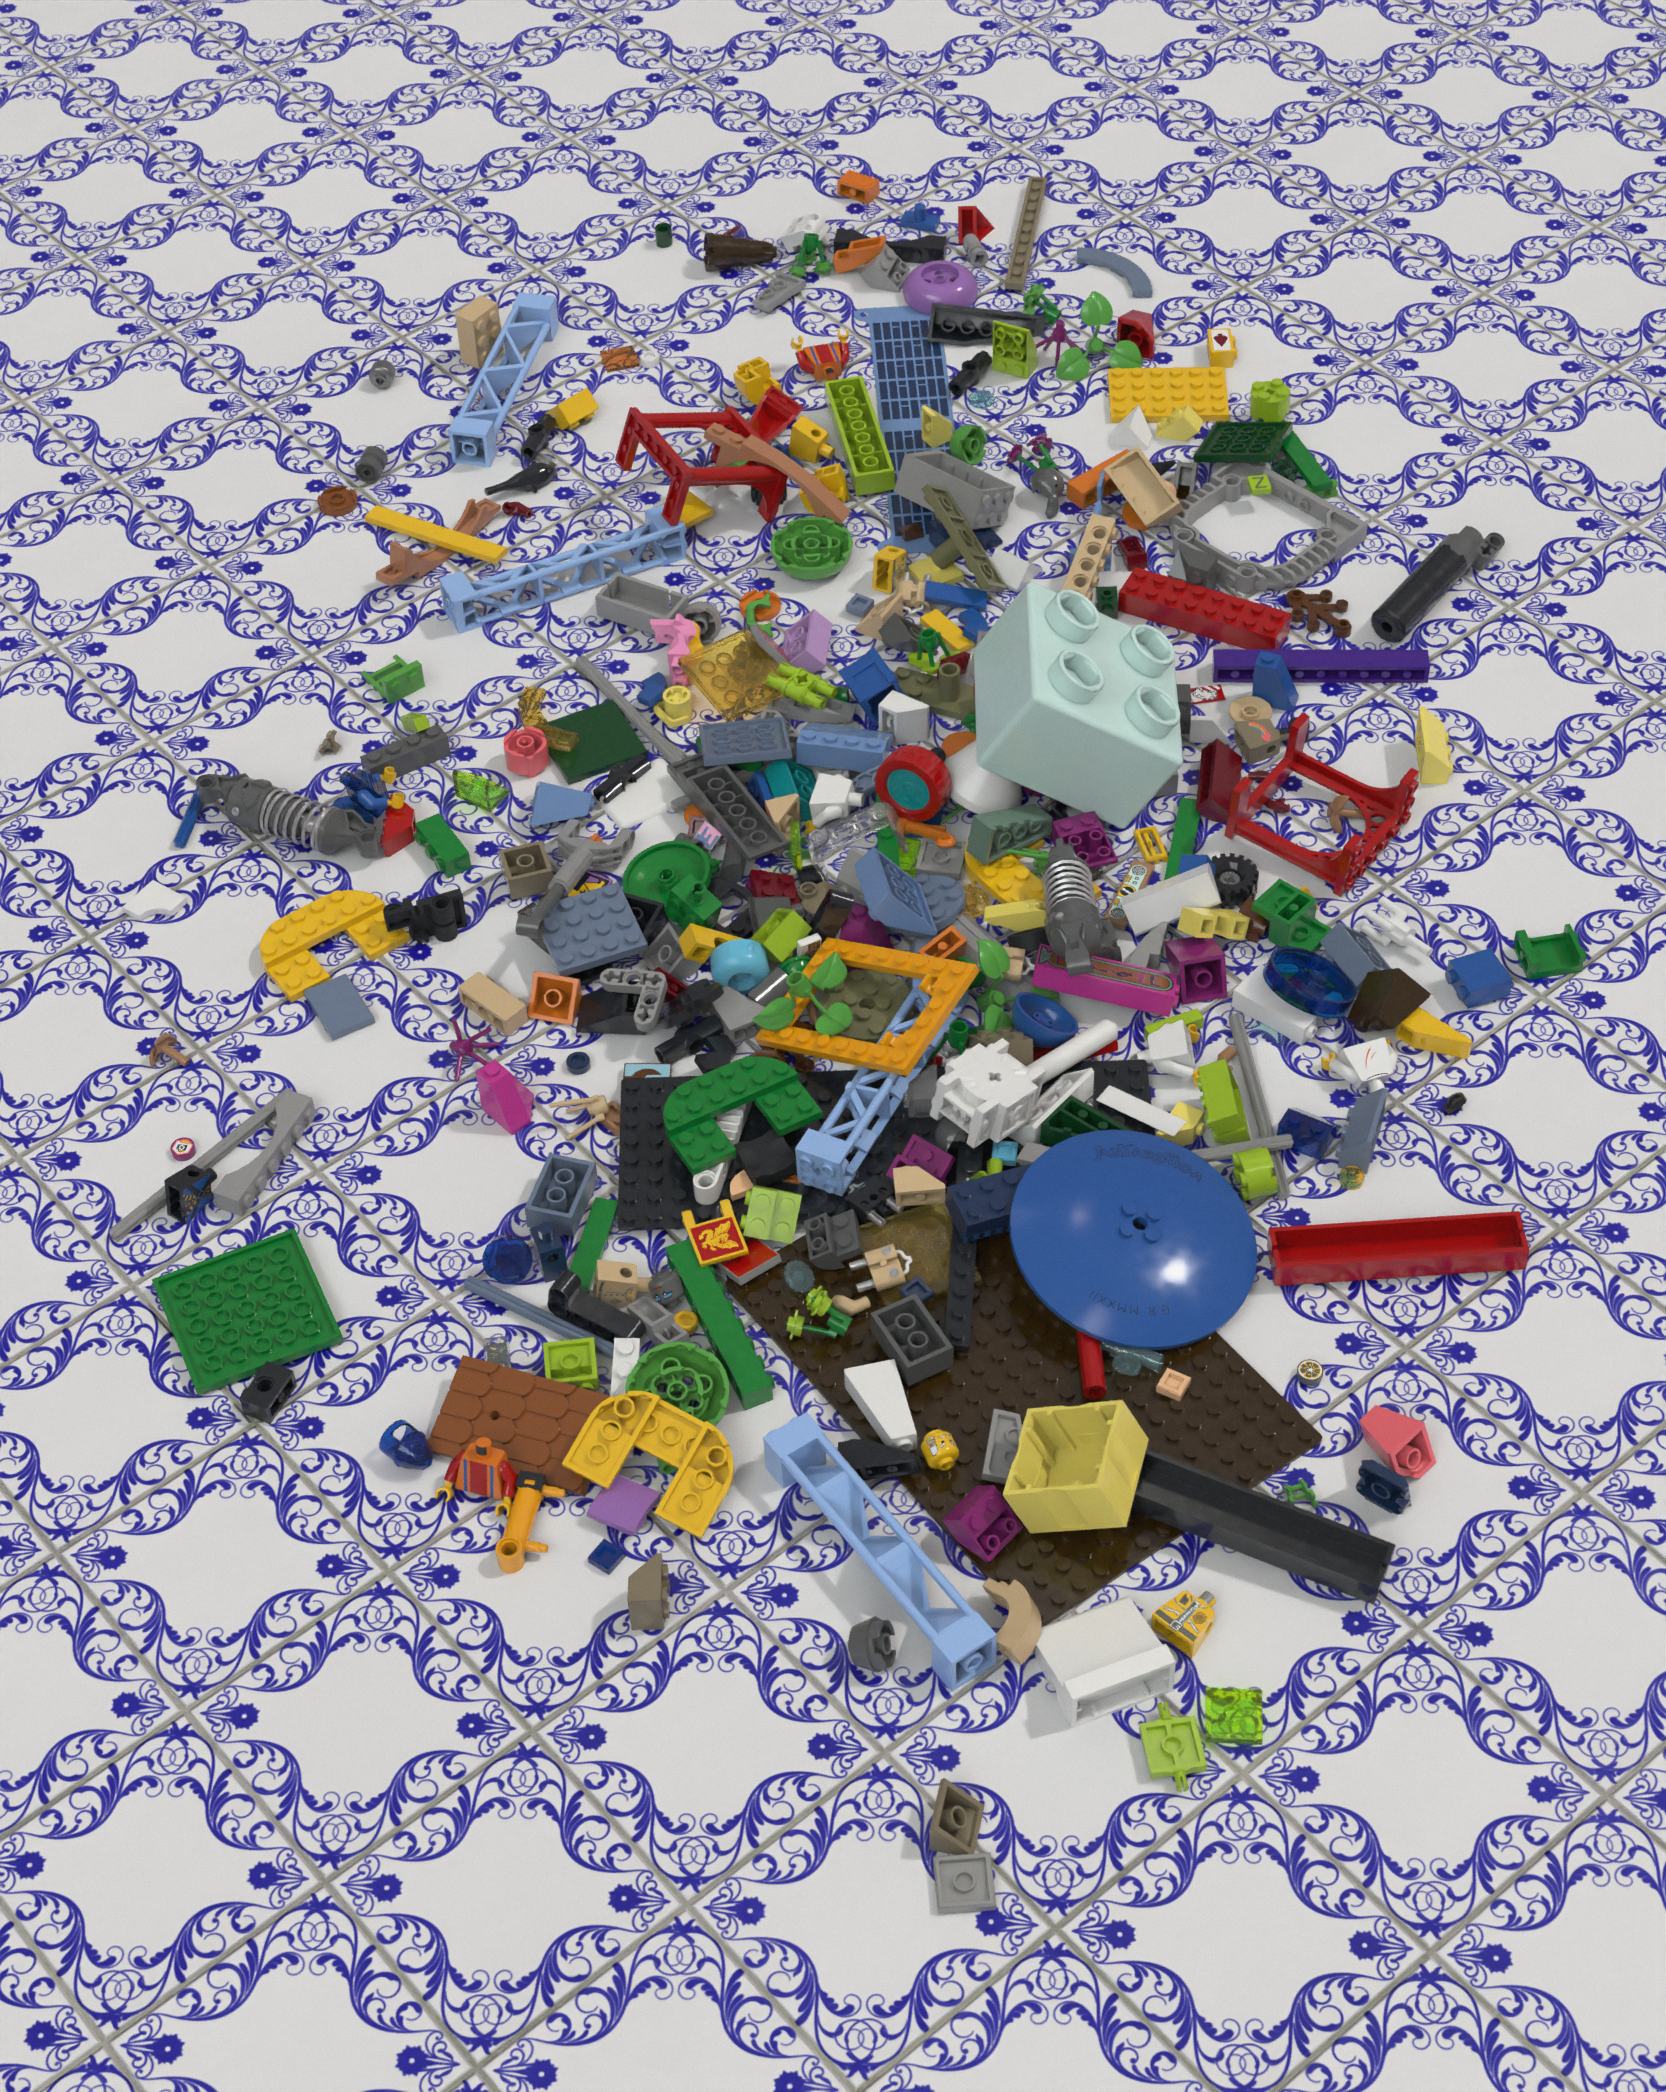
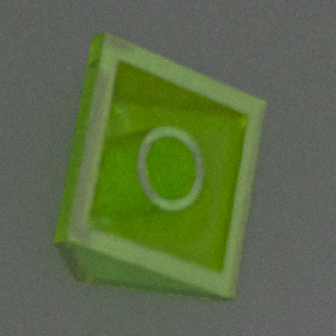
M453 770L452 776L456 797L491 812L510 793V789L482 776Z

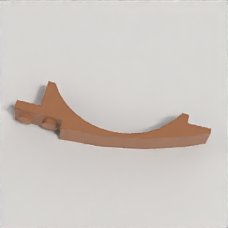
M715 422L705 431L703 438L721 447L716 467H724L738 461H755L770 465L786 474L801 488L813 508L815 517L824 518L826 516L842 524L850 515L848 508L811 473L752 434L746 439Z
M486 498L476 504L475 499L468 500L465 510L453 530L474 537L501 509V505ZM392 541L390 543V565L376 572V580L392 587L412 575L421 578L448 560L456 551L436 545L425 552L413 553L410 548L403 547L396 541Z

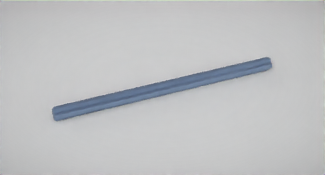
M468 1276L464 1281V1288L568 1339L594 1337L595 1351L613 1360L614 1343L474 1276Z

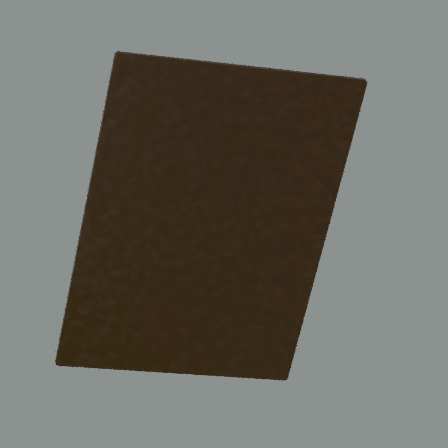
M952 1219L886 1221L883 1227H879L874 1222H870L867 1225L863 1222H858L863 1253L845 1260V1267L836 1270L821 1269L812 1264L809 1259L805 1234L793 1241L792 1244H788L776 1251L780 1254L782 1260L776 1266L741 1286L731 1278L725 1282V1288L861 1439L885 1445L846 1390L844 1385V1369L890 1360L871 1333L870 1313L903 1299L899 1295V1289L916 1276H919L934 1291V1297L926 1302L924 1306L944 1333ZM1008 1230L977 1239L969 1351H953L952 1367L910 1386L906 1384L899 1374L917 1433V1449L910 1450L909 1452L916 1455L921 1467V1473L895 1477L986 1579L991 1578L998 1583L1003 1581L1008 1585L1015 1579L1024 1586L1040 1612L1043 1627L1185 1534L1186 1531L1131 1510V1521L1127 1522L1126 1527L1030 1534L1003 1496L1006 1484L981 1479L994 1409L1020 1414L1023 1426L1026 1412L1029 1408L1071 1407L1094 1402L1123 1400L1149 1439L1146 1449L1253 1489L1322 1442V1435L1217 1332L1186 1346L1162 1350H1138L1101 1341L1107 1393L1100 1399L1086 1398L1083 1395L1076 1329L1049 1310L1029 1287L1015 1260ZM892 1243L895 1250H901L906 1256H911L912 1263L909 1264V1272L904 1275L906 1283L877 1292L876 1288L858 1292L856 1284L871 1280L872 1275L868 1266L851 1271L850 1262L865 1258V1252ZM897 1254L902 1270L905 1271V1264L908 1260H905L901 1254ZM819 1286H822L823 1290L827 1291L830 1299H833L836 1295H842L854 1301L864 1296L869 1299L870 1308L853 1316H848L852 1318V1321L843 1337L837 1334L834 1339L825 1334L802 1330L801 1337L793 1335V1339L790 1340L791 1332L786 1331L787 1326L785 1322L788 1321L789 1316H795L796 1310H799V1316L805 1317L804 1324L830 1330V1327L826 1325L831 1316L829 1313L826 1312L821 1317L817 1314L811 1316L812 1310H807L806 1297L812 1289L815 1288L817 1290ZM1167 1368L1191 1377V1383L1180 1402L1156 1392V1386ZM937 1429L949 1432L952 1435L960 1453L954 1466L944 1471L929 1467L921 1450V1444L924 1441L925 1435ZM995 1485L1023 1526L990 1562H985L957 1542L942 1521L976 1486Z

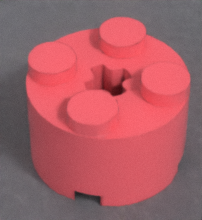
M524 727V730L517 731V729H514L505 736L504 753L506 766L509 771L526 776L527 778H534L547 767L549 763L548 745L545 734L541 730L534 727Z

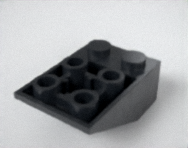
M629 981L628 984L634 985L639 981ZM600 989L582 995L576 1032L646 1035L647 1032L637 1029L634 1021V1013L640 994L609 992ZM648 999L645 1004L651 1005L652 999Z

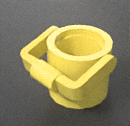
M679 685L667 688L663 693V701L654 705L653 712L671 728L688 724L692 716L690 691L686 687Z

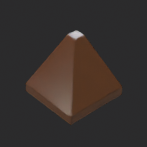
M917 522L897 527L904 541L924 537V533Z

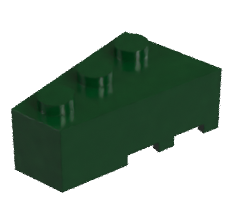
M1070 1095L1041 1123L1040 1143L1054 1146L1068 1138L1083 1133L1102 1130L1130 1131V1129Z

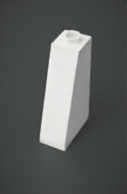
M1260 964L1234 989L1232 1007L1302 1046L1308 1039L1311 1040L1317 1032V1015L1313 1011L1308 1012L1293 1005L1280 996L1274 989L1283 990L1302 1002L1285 985L1281 988L1271 986L1266 975L1268 969Z
M895 1359L844 1369V1385L846 1390L883 1443L907 1452L917 1449V1433Z

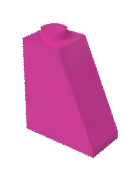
M495 1059L476 1071L481 1106L485 1113L511 1135H514L531 1123L534 1094Z

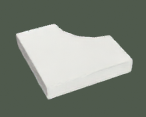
M152 880L122 908L124 913L141 921L155 914L173 916L187 904V899L185 896Z

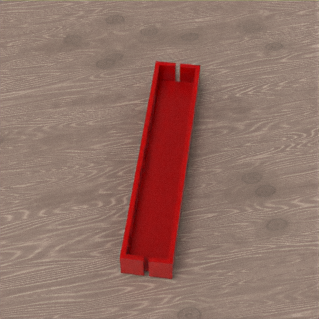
M1519 1211L1272 1227L1268 1230L1267 1251L1274 1286L1526 1269L1530 1250L1526 1235L1523 1233L1524 1227Z

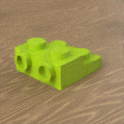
M753 1185L752 1191L747 1190L744 1204L749 1205L747 1215L742 1214L740 1229L744 1230L743 1235L792 1244L802 1194Z
M594 1337L543 1343L546 1378L576 1385L579 1388L591 1391L599 1390Z

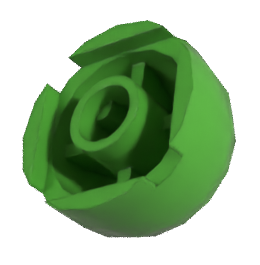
M963 425L957 428L950 439L951 455L970 465L979 464L986 454V450L983 449L984 443H987V437L983 428L976 425Z

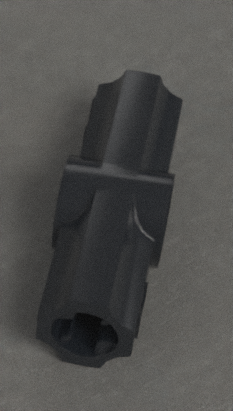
M982 350L971 360L962 363V370L948 383V389L953 395L959 396L970 386L978 384L979 376L992 364V357L989 356L988 352Z
M543 414L536 424L528 428L529 436L520 449L521 455L526 457L527 460H534L540 450L549 445L548 437L556 425L555 418L550 414Z
M640 753L623 767H613L609 772L608 779L593 790L594 797L597 801H600V797L603 795V803L608 804L622 791H625L626 781L636 783L637 779L650 770L651 762L644 754Z
M711 1015L692 1027L689 1025L680 1027L675 1032L674 1037L654 1048L655 1055L660 1063H671L687 1053L695 1055L702 1050L706 1037L717 1036L724 1032L723 1025L716 1015Z

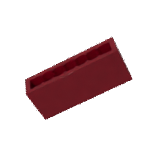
M1215 739L1208 744L1201 752L1196 811L1211 821L1227 822L1232 792L1240 782L1242 757L1219 739Z

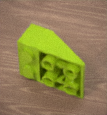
M994 320L992 370L1028 379L1037 367V348L1030 330Z

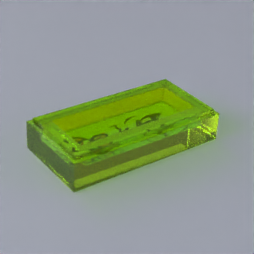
M793 821L790 823L793 869L802 870L799 821Z

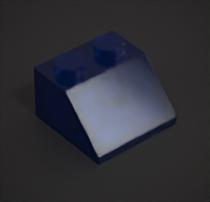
M1288 1108L1278 1124L1277 1136L1291 1134L1294 1144L1289 1149L1321 1161L1341 1129V1125L1299 1108Z

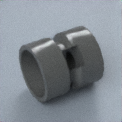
M377 446L365 448L355 468L357 477L365 483H376L387 464V454Z

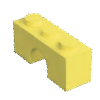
M1182 907L1177 929L1196 938H1212L1213 934L1227 939L1245 940L1250 917L1230 909Z

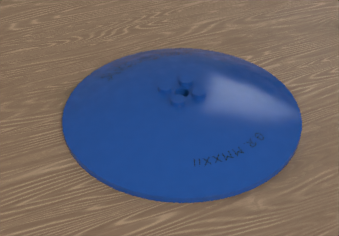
M1129 1130L1094 1131L1068 1138L1045 1151L1032 1163L1020 1180L1012 1200L1009 1217L1010 1242L1019 1270L1027 1284L1042 1303L1061 1320L1078 1331L1105 1343L1138 1350H1162L1186 1346L1200 1341L1215 1333L1235 1316L1252 1287L1257 1266V1245L1252 1222L1244 1204L1228 1181L1209 1163L1192 1151L1164 1138ZM1139 1222L1145 1229L1138 1230L1134 1227L1133 1223Z

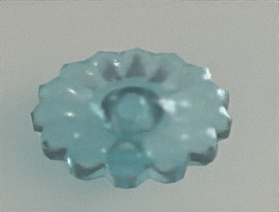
M985 390L972 392L968 398L969 404L978 409L991 407L995 400L994 394Z
M794 1260L785 1266L784 1276L789 1287L794 1289L795 1292H809L814 1286L813 1282L815 1281L813 1271L810 1270L809 1265H806L803 1261Z

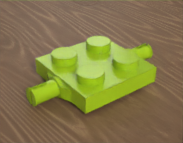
M1164 1701V1705L1160 1702L1157 1704L1160 1718L1153 1722L1139 1724V1732L1150 1779L1174 1777L1177 1791L1182 1792L1183 1787L1185 1792L1189 1789L1186 1775L1206 1771L1207 1769L1195 1716L1181 1718L1171 1716L1168 1702Z

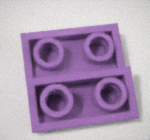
M617 1475L609 1490L605 1488L600 1490L587 1511V1517L633 1536L646 1523L647 1514L660 1501L661 1493Z

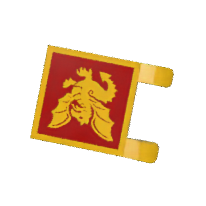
M729 1199L719 1202L721 1206L720 1212L723 1217L695 1224L691 1210L681 1212L683 1225L688 1233L700 1267L749 1254Z

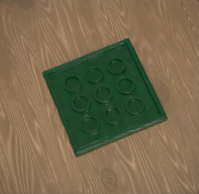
M1216 422L1194 454V462H1272L1292 431L1293 424L1292 422Z
M613 699L534 727L545 734L549 756L568 785L609 771L615 766H623L640 753L648 757L647 749Z

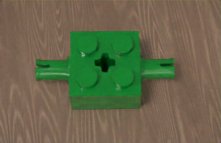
M688 874L670 890L665 912L669 919L674 922L676 921L684 931L690 923L712 929L717 924L723 903L706 889L705 884L702 885V881H698L691 874Z

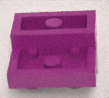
M913 1134L902 1155L897 1154L886 1175L894 1179L893 1168L918 1166L946 1185L948 1181L945 1180V1177L956 1157Z

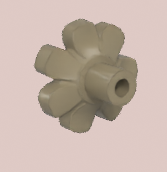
M336 730L329 731L326 734V738L318 748L319 753L323 754L327 749H332L336 753L339 751L341 745L335 742Z

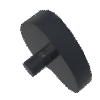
M1463 1093L1452 1094L1448 1097L1443 1109L1447 1114L1453 1113L1456 1110L1460 1111L1467 1099Z

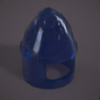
M400 1419L395 1421L385 1430L380 1439L379 1449L398 1467L424 1470L431 1466L433 1452L430 1443L422 1431H418L406 1420ZM406 1425L405 1433L399 1441L393 1436V1433L397 1428Z

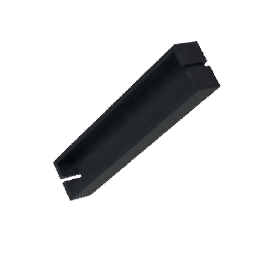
M1146 1449L1131 1507L1132 1511L1370 1604H1375L1392 1561L1395 1544Z

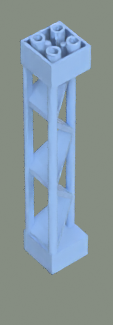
M518 293L512 305L513 308L458 416L455 417L448 430L453 463L491 467L498 453L496 436L543 341H553L559 329L556 296ZM536 339L524 362L519 351ZM504 343L505 355L500 365L491 367ZM514 382L503 406H501L497 395ZM482 386L483 399L477 411L469 412Z
M807 1412L799 1417L792 1418L784 1426L770 1431L763 1437L765 1468L783 1489L796 1481L800 1484L931 1641L932 1669L951 1692L996 1665L997 1634L954 1588L828 1440L824 1431ZM826 1453L837 1466H823L827 1463ZM863 1497L897 1536H869ZM923 1567L958 1608H930Z

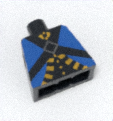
M189 1165L165 1179L167 1215L185 1225L188 1224L211 1201V1183L217 1179L216 1172L212 1168L202 1170L195 1165Z

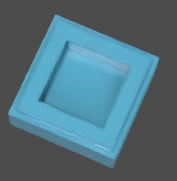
M993 1141L992 1158L1000 1159L1003 1165L1016 1166L1018 1142L1000 1141L996 1143Z

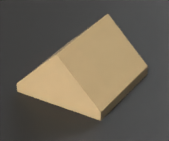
M898 592L874 605L870 612L854 628L855 631L882 641L883 638L879 633L881 627L894 613L903 617V594Z
M791 794L765 801L766 814L788 841L791 840L799 830V827H801L799 795ZM785 848L777 850L775 853L780 855Z

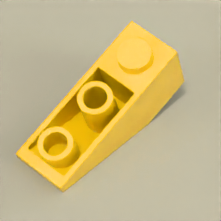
M1420 1007L1396 1026L1395 1036L1413 1048L1463 1059L1470 1057L1472 1040Z

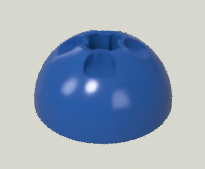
M1022 992L1017 994L1013 1002L1012 1021L1017 1032H1023L1025 1036L1032 1038L1033 1046L1043 1049L1059 1047L1072 1039L1078 1032L1079 1027L1075 1018L1065 1008L1049 998L1031 992Z

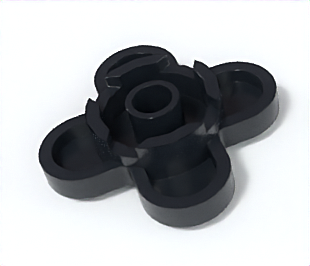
M705 978L689 985L676 998L662 1004L657 1024L661 1023L664 1029L674 1026L680 1028L694 1022V1017L701 1011L705 1015L713 1007L712 1002L716 1001L724 993L720 983L710 984L709 980Z

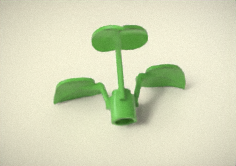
M1092 291L1081 307L1080 316L1087 326L1092 327L1096 325V330L1093 337L1087 340L1086 352L1084 354L1077 347L1069 348L1062 354L1056 369V377L1059 379L1078 381L1086 377L1090 369V363L1085 357L1088 356L1089 352L1099 353L1100 351L1111 353L1109 365L1112 369L1141 368L1143 365L1138 347L1129 340L1118 342L1114 347V351L1103 347V341L1097 338L1100 324L1107 325L1111 322L1113 309L1109 301L1102 294Z
M987 939L977 940L978 960L981 971L987 978L996 979L990 987L985 989L986 993L979 995L977 998L978 1008L985 1012L984 1030L995 1032L999 1031L1000 1027H1012L1014 1030L1012 1019L1008 1014L1003 1013L1002 1005L1005 1002L1014 1001L1016 996L1004 998L1000 991L993 990L1003 979L1002 973L1010 969L1009 956L1006 950L997 942ZM1031 985L1032 993L1042 995L1060 1005L1058 991Z
M834 951L812 975L811 980L801 971L792 972L786 980L790 987L788 993L791 1000L786 997L773 1000L757 1016L752 1018L759 1027L766 1030H781L787 1027L795 1018V1014L792 1011L796 1008L795 996L802 999L809 996L823 1013L815 1024V1028L820 1035L833 1036L849 1027L853 1020V1014L848 1005L836 1002L826 1010L811 993L812 988L823 991L825 988L829 990L834 989L845 980L847 968L837 952Z

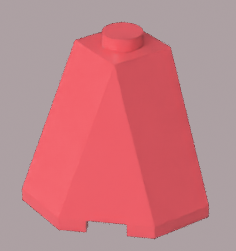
M1377 1405L1359 1420L1365 1441L1390 1470L1402 1476L1406 1475L1420 1479L1436 1464L1424 1422Z

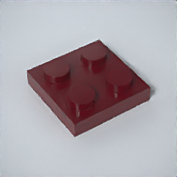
M751 869L748 877L753 897L783 896L789 897L791 905L800 903L793 875Z

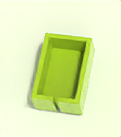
M1226 1059L1198 1067L1200 1077L1196 1078L1200 1092L1203 1091V1096H1200L1202 1106L1208 1113L1204 1115L1208 1129L1213 1128L1211 1132L1215 1143L1220 1142L1221 1145L1251 1140L1240 1089Z

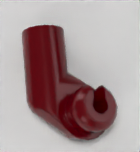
M517 501L505 502L502 505V510L509 516L522 515L529 519L533 514L532 509Z

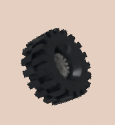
M1223 853L1220 854V858L1216 855L1213 856L1211 861L1216 867L1214 880L1222 902L1220 903V908L1224 909L1225 906H1229V909H1234L1237 905L1241 908L1248 898L1254 900L1258 889L1259 871L1255 864L1252 865V860L1248 858L1245 861L1243 855L1235 857V853H1230V856H1226Z

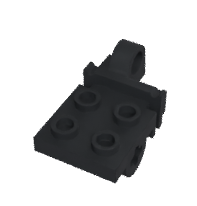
M460 888L417 900V905L413 906L409 897L402 899V905L391 903L383 909L387 931L390 932L408 927L413 942L417 941L418 945H421V940L423 939L428 943V937L435 936L441 942H450L457 937V929L468 926L463 894Z

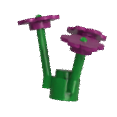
M1047 433L1038 435L1026 445L1027 447L1033 446L1031 449L1033 453L1038 452L1045 457L1039 462V468L1022 457V444L1014 445L1007 455L1006 462L1008 464L1020 460L1035 472L1042 468H1053L1059 471L1058 466L1048 452L1052 448L1053 440L1046 437Z

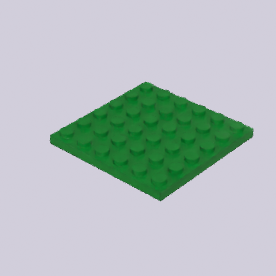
M295 1228L152 1279L197 1395L255 1375L257 1370L261 1369L266 1361L282 1365L344 1342L342 1333Z

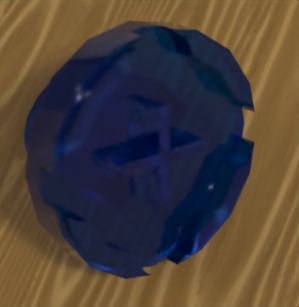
M500 1235L493 1238L487 1244L482 1256V1262L486 1274L491 1279L493 1278L501 1284H515L522 1281L529 1273L533 1257L529 1245L524 1240L514 1235Z

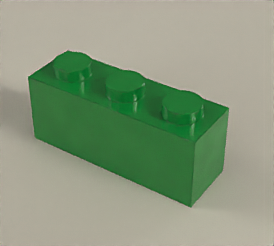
M439 813L415 823V840L419 846L422 845L424 847L427 857L434 860L439 872L442 871L447 878L471 869L468 850Z

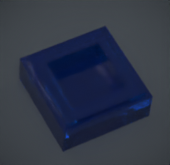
M603 1539L588 1556V1563L610 1575L626 1557V1554L621 1548Z

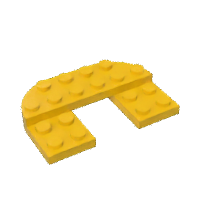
M1042 838L1025 847L1038 850L1044 846V839ZM966 844L965 872L974 886L979 883L1001 904L1032 899L1045 901L1042 881L1019 862L1024 856L1008 854L989 864L983 865L966 851ZM1093 882L1096 900L1102 896V889Z
M336 890L274 921L261 938L260 954L267 975L292 1003L304 997V990L331 980L327 971L307 950L310 947L344 931L369 960L373 961L410 941V937L403 928L390 932L387 931L383 914L385 903L374 894L358 890Z
M628 1391V1393L615 1397L611 1396L601 1402L588 1417L563 1460L562 1465L609 1490L633 1447L678 1469L654 1514L702 1540L726 1495H729L734 1480L732 1452L723 1434L711 1423L699 1420L661 1400L660 1396L653 1393Z

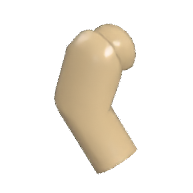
M836 1295L832 1299L834 1309L847 1316H853L871 1307L870 1301L866 1296L855 1301L842 1295Z

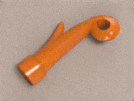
M904 818L897 819L898 832L935 839V844L943 849L952 848L956 844L955 837L946 832L947 828L945 826L912 822Z

